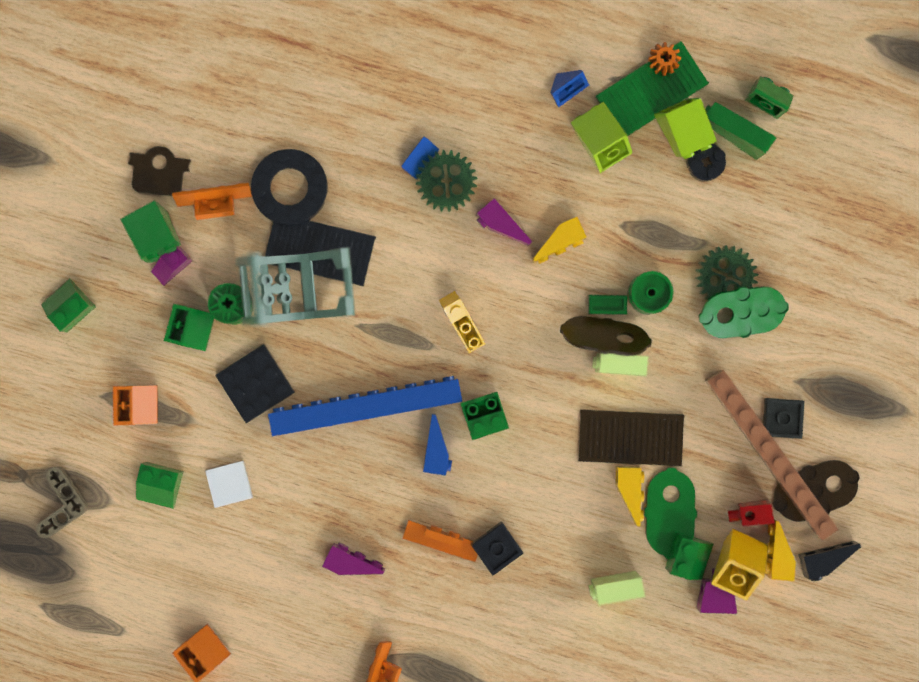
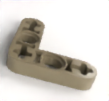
M52 467L46 473L48 483L64 506L37 525L36 532L41 538L53 536L83 515L88 509L87 501L62 467ZM54 472L60 473L58 476L59 480L53 479ZM60 481H66V483H63L58 487L57 484L61 483ZM64 486L71 488L72 493L70 496H65L62 493ZM75 496L77 497L76 499H73L74 501H68L69 499H72ZM81 503L80 510H75L76 504ZM59 513H64L67 516L65 523L58 521L57 516ZM52 523L55 525L52 526L48 530V532H43V529L45 528L44 526H48Z

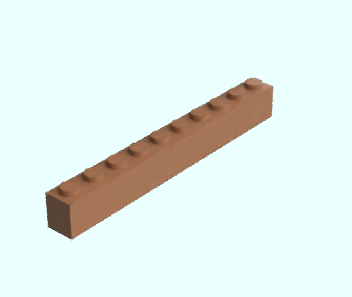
M719 370L706 379L705 382L815 535L823 541L839 529L726 372Z

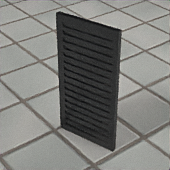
M313 221L293 226L273 222L265 257L308 254L349 248L352 284L364 286L376 236ZM332 259L312 261L314 275L344 282L343 269H337ZM286 263V268L300 271V263Z

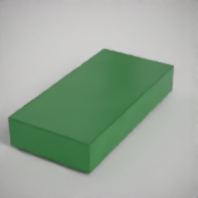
M588 295V314L627 315V295Z

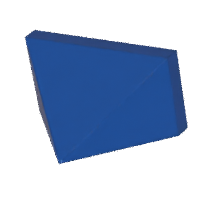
M582 70L557 73L550 93L556 105L560 107L587 88L589 83Z

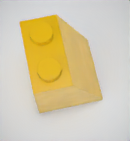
M732 529L724 540L711 584L747 601L765 577L768 545Z

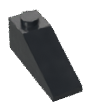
M850 541L798 554L804 577L811 581L822 580L823 576L832 573L860 549L861 544L856 541Z

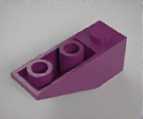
M340 542L332 545L322 567L338 575L383 574L386 569L382 567L383 564L377 560L370 561L365 558L366 555L358 551L354 553L348 550L349 547Z

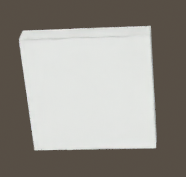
M244 461L205 471L215 508L253 498Z

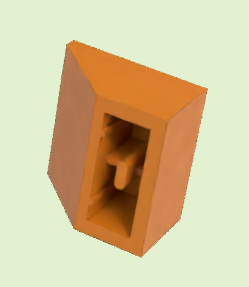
M158 385L113 386V425L158 424Z
M208 624L172 652L194 682H199L231 655Z

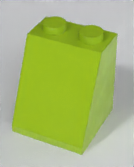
M688 98L654 114L676 157L690 158L695 155V151L699 149L701 151L707 150L712 147V143L717 142L701 98Z
M604 102L593 106L591 110L577 116L571 122L574 132L600 173L633 153L627 134Z

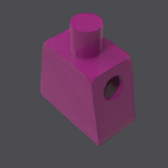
M712 568V578H713V574H714L715 568ZM702 579L696 609L700 613L737 614L735 595L712 585V579Z

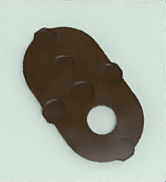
M577 316L567 320L560 327V333L563 334L564 339L569 344L581 349L598 351L601 354L611 353L635 356L646 351L652 344V339L649 338L646 331L641 327L627 322L614 321L611 318L602 319ZM619 335H627L633 341L624 343L619 341L617 337Z
M827 460L814 466L807 465L801 471H798L800 477L828 515L830 511L849 504L857 493L858 481L860 479L859 474L845 462ZM831 476H838L842 482L841 488L837 492H830L826 487V481ZM778 483L772 503L774 509L789 520L796 522L805 521Z

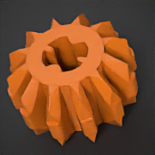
M663 42L662 47L656 44L655 49L650 50L649 53L652 56L648 57V61L653 63L649 67L651 69L657 68L655 74H658L660 70L663 76L666 75L667 71L672 74L674 69L679 67L678 62L681 60V57L677 56L679 49L673 50L674 44L667 47V43ZM662 56H665V59H667V62H664V59L661 58V57H662Z

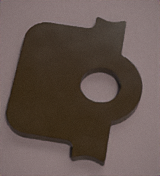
M163 146L153 147L146 154L129 153L130 160L128 164L134 167L132 187L135 191L172 196V193L182 190L184 172H190V159L175 158L174 154ZM158 155L165 156L167 164L163 169H156L153 166V159Z

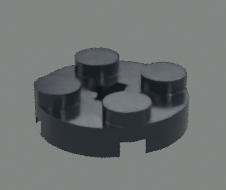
M711 144L712 147L704 151L699 149L694 152V156L687 158V168H689L692 177L698 181L708 182L714 180L725 169V152L715 144ZM707 157L711 165L704 167V163L701 160Z

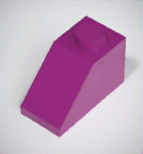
M177 246L175 251L163 254L151 272L165 286L192 262V259L180 246Z

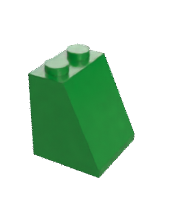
M155 200L120 219L140 259L146 263L157 261L160 258L159 256L171 253L177 249V246L181 245L167 210Z

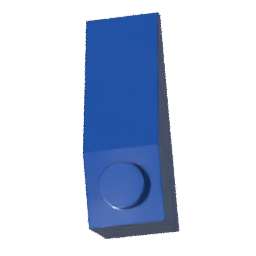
M432 414L423 472L446 476V472L451 471L452 460H448L449 453L437 416Z

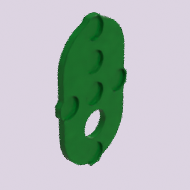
M739 287L737 290L720 292L710 297L699 314V322L714 337L731 338L740 336L741 338H747L750 335L766 333L778 327L789 310V304L785 301L782 294L772 287ZM722 308H730L733 312L732 318L725 323L719 322L717 319L718 312Z
M672 467L667 468L652 478L647 489V506L644 509L647 541L657 553L663 555L666 559L669 558L677 532L694 537L695 519L697 518L694 485L685 474ZM668 486H675L679 490V497L674 502H667L663 497V491Z

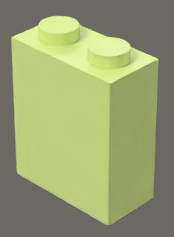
M597 353L596 357H593L592 368H595V372L647 376L648 356Z
M636 571L591 579L592 585H588L590 596L593 600H596L598 605L645 597L642 577Z

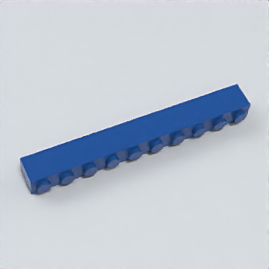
M454 376L444 377L443 382L438 383L435 382V379L424 381L422 386L412 383L406 384L405 389L400 390L395 386L386 388V392L379 393L378 390L368 391L367 396L360 397V393L348 395L349 399L341 400V397L330 398L329 403L322 404V400L310 402L311 406L303 407L302 403L291 405L292 409L284 410V407L275 408L273 413L268 414L273 437L462 402L459 380H454Z

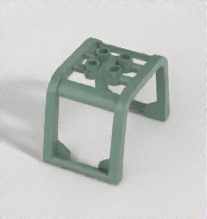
M349 248L261 257V254H249L236 258V266H239L244 313V317L241 318L242 325H260L272 322L355 315ZM332 259L337 269H343L346 296L339 297L337 309L317 310L312 261ZM299 262L304 312L290 313L289 303L292 301V295L289 291L290 275L286 273V263ZM269 264H278L279 274L275 276L277 284H272L273 279L268 272ZM247 266L250 267V277H251V287H252V297H253V307H254V316H253V317H251V307H250V296H249ZM273 295H277L278 303L282 304L283 314L273 315L272 304L275 300Z

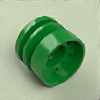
M224 283L211 291L208 297V309L215 320L231 325L242 323L241 318L244 317L241 286L233 283ZM249 293L252 314L254 309L252 295ZM229 300L233 301V304L230 305V308L225 305V303H228Z

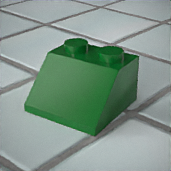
M760 76L755 81L745 101L778 119L789 110L794 95L787 88L773 84L774 82L770 78Z
M68 279L41 304L47 318L60 332H69L96 307L71 279Z
M149 462L141 463L136 480V499L174 509L184 471Z
M677 532L665 569L671 575L687 580H702L714 544Z

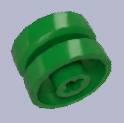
M649 271L640 274L632 280L628 287L627 296L634 310L641 314L650 315L662 312L670 305L673 300L674 290L667 276L660 272ZM649 290H652V291H653V292L651 293L652 296H649V294H648V291H649Z

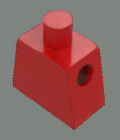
M769 499L739 503V509L727 510L729 522L741 521L742 526L775 523L772 504ZM752 511L751 516H745V513Z

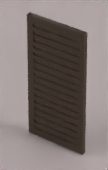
M580 410L578 461L682 466L684 415Z

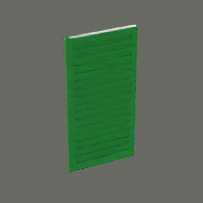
M682 41L673 47V50L679 49L677 56H680L681 60L678 62L679 67L674 69L672 74L667 71L666 75L663 76L661 70L658 74H655L657 68L651 69L649 66L653 62H647L595 96L599 104L602 102L606 104L627 134V137L656 119L655 113L687 99L709 84V81H707ZM662 56L661 58L664 59V62H667L665 56Z

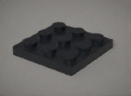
M265 344L215 375L246 424L295 393Z

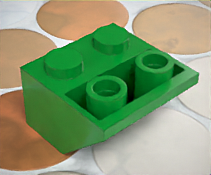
M173 303L164 341L206 351L214 317L209 312Z
M498 392L461 403L472 440L509 429Z

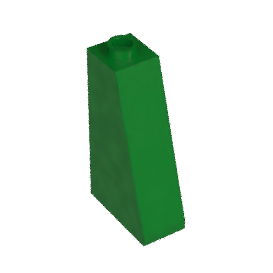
M717 102L712 106L707 105L705 108L712 129L755 160L765 155L777 139L773 134Z

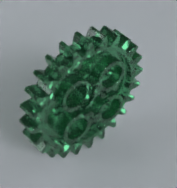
M443 150L442 155L439 156L438 152L435 151V158L428 155L429 162L422 161L425 167H418L422 174L416 175V178L421 179L415 183L416 186H421L417 193L424 194L421 200L428 199L427 206L431 203L434 204L433 210L440 206V212L443 211L444 207H447L448 212L451 211V207H454L457 211L458 204L465 207L464 200L470 202L471 199L468 195L475 194L471 188L477 187L476 184L472 183V181L477 180V177L472 176L476 170L469 169L472 162L466 164V156L462 159L459 158L460 152L453 156L452 150H450L449 155H446L445 150ZM444 164L447 165V178L452 181L448 185L449 198L446 197L445 183L441 182L444 180ZM457 166L460 169V174L452 175L450 168ZM439 168L441 170V175L439 177H433L431 175V169ZM459 185L462 188V193L459 195L453 194L452 186ZM433 188H442L443 195L435 196L432 192Z
M724 245L722 250L720 247H715V252L709 250L710 257L702 256L705 262H698L702 268L695 270L700 273V276L695 277V279L701 282L696 285V287L703 288L700 294H707L705 300H708L717 293L727 291V287L730 284L734 286V290H737L739 287L754 288L752 284H757L758 281L753 278L759 274L753 273L757 266H751L754 259H747L749 253L742 255V248L735 251V246H731L728 250V246ZM722 258L726 261V267L723 269L719 266V261ZM738 267H741L743 270V275L741 277H738L736 275V269ZM712 268L721 273H728L729 277L739 280L742 284L739 285L733 280H725V276L713 272ZM713 275L716 276L718 279V282L715 286L711 285L710 279Z

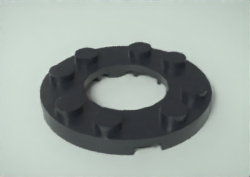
M295 149L279 150L265 157L256 167L251 181V194L258 210L272 222L286 226L299 225L314 218L324 206L328 192L327 177L319 162L308 153ZM285 169H294L301 172L308 182V191L305 198L294 205H284L277 202L271 192L274 176Z

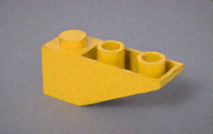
M578 217L560 224L533 258L532 262L538 261L541 264L549 260L548 256L554 253L556 256L565 253V248L569 246L576 248L584 244L583 240L587 236Z
M455 291L438 300L468 353L485 345L484 340Z
M616 466L615 486L634 524L640 527L641 522L644 521V511L641 510V502H644V491H641V483H644L645 479L644 471H641L640 467Z
M774 519L775 523L768 524L767 529L770 538L769 543H767L768 561L766 562L765 573L770 579L794 581L796 561L780 522Z

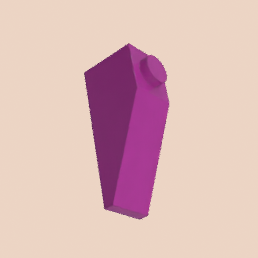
M495 198L477 213V222L482 228L487 227L490 231L527 246L532 243L530 238Z

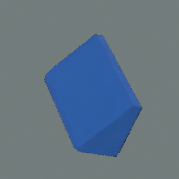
M424 136L402 164L401 168L417 180L440 149Z

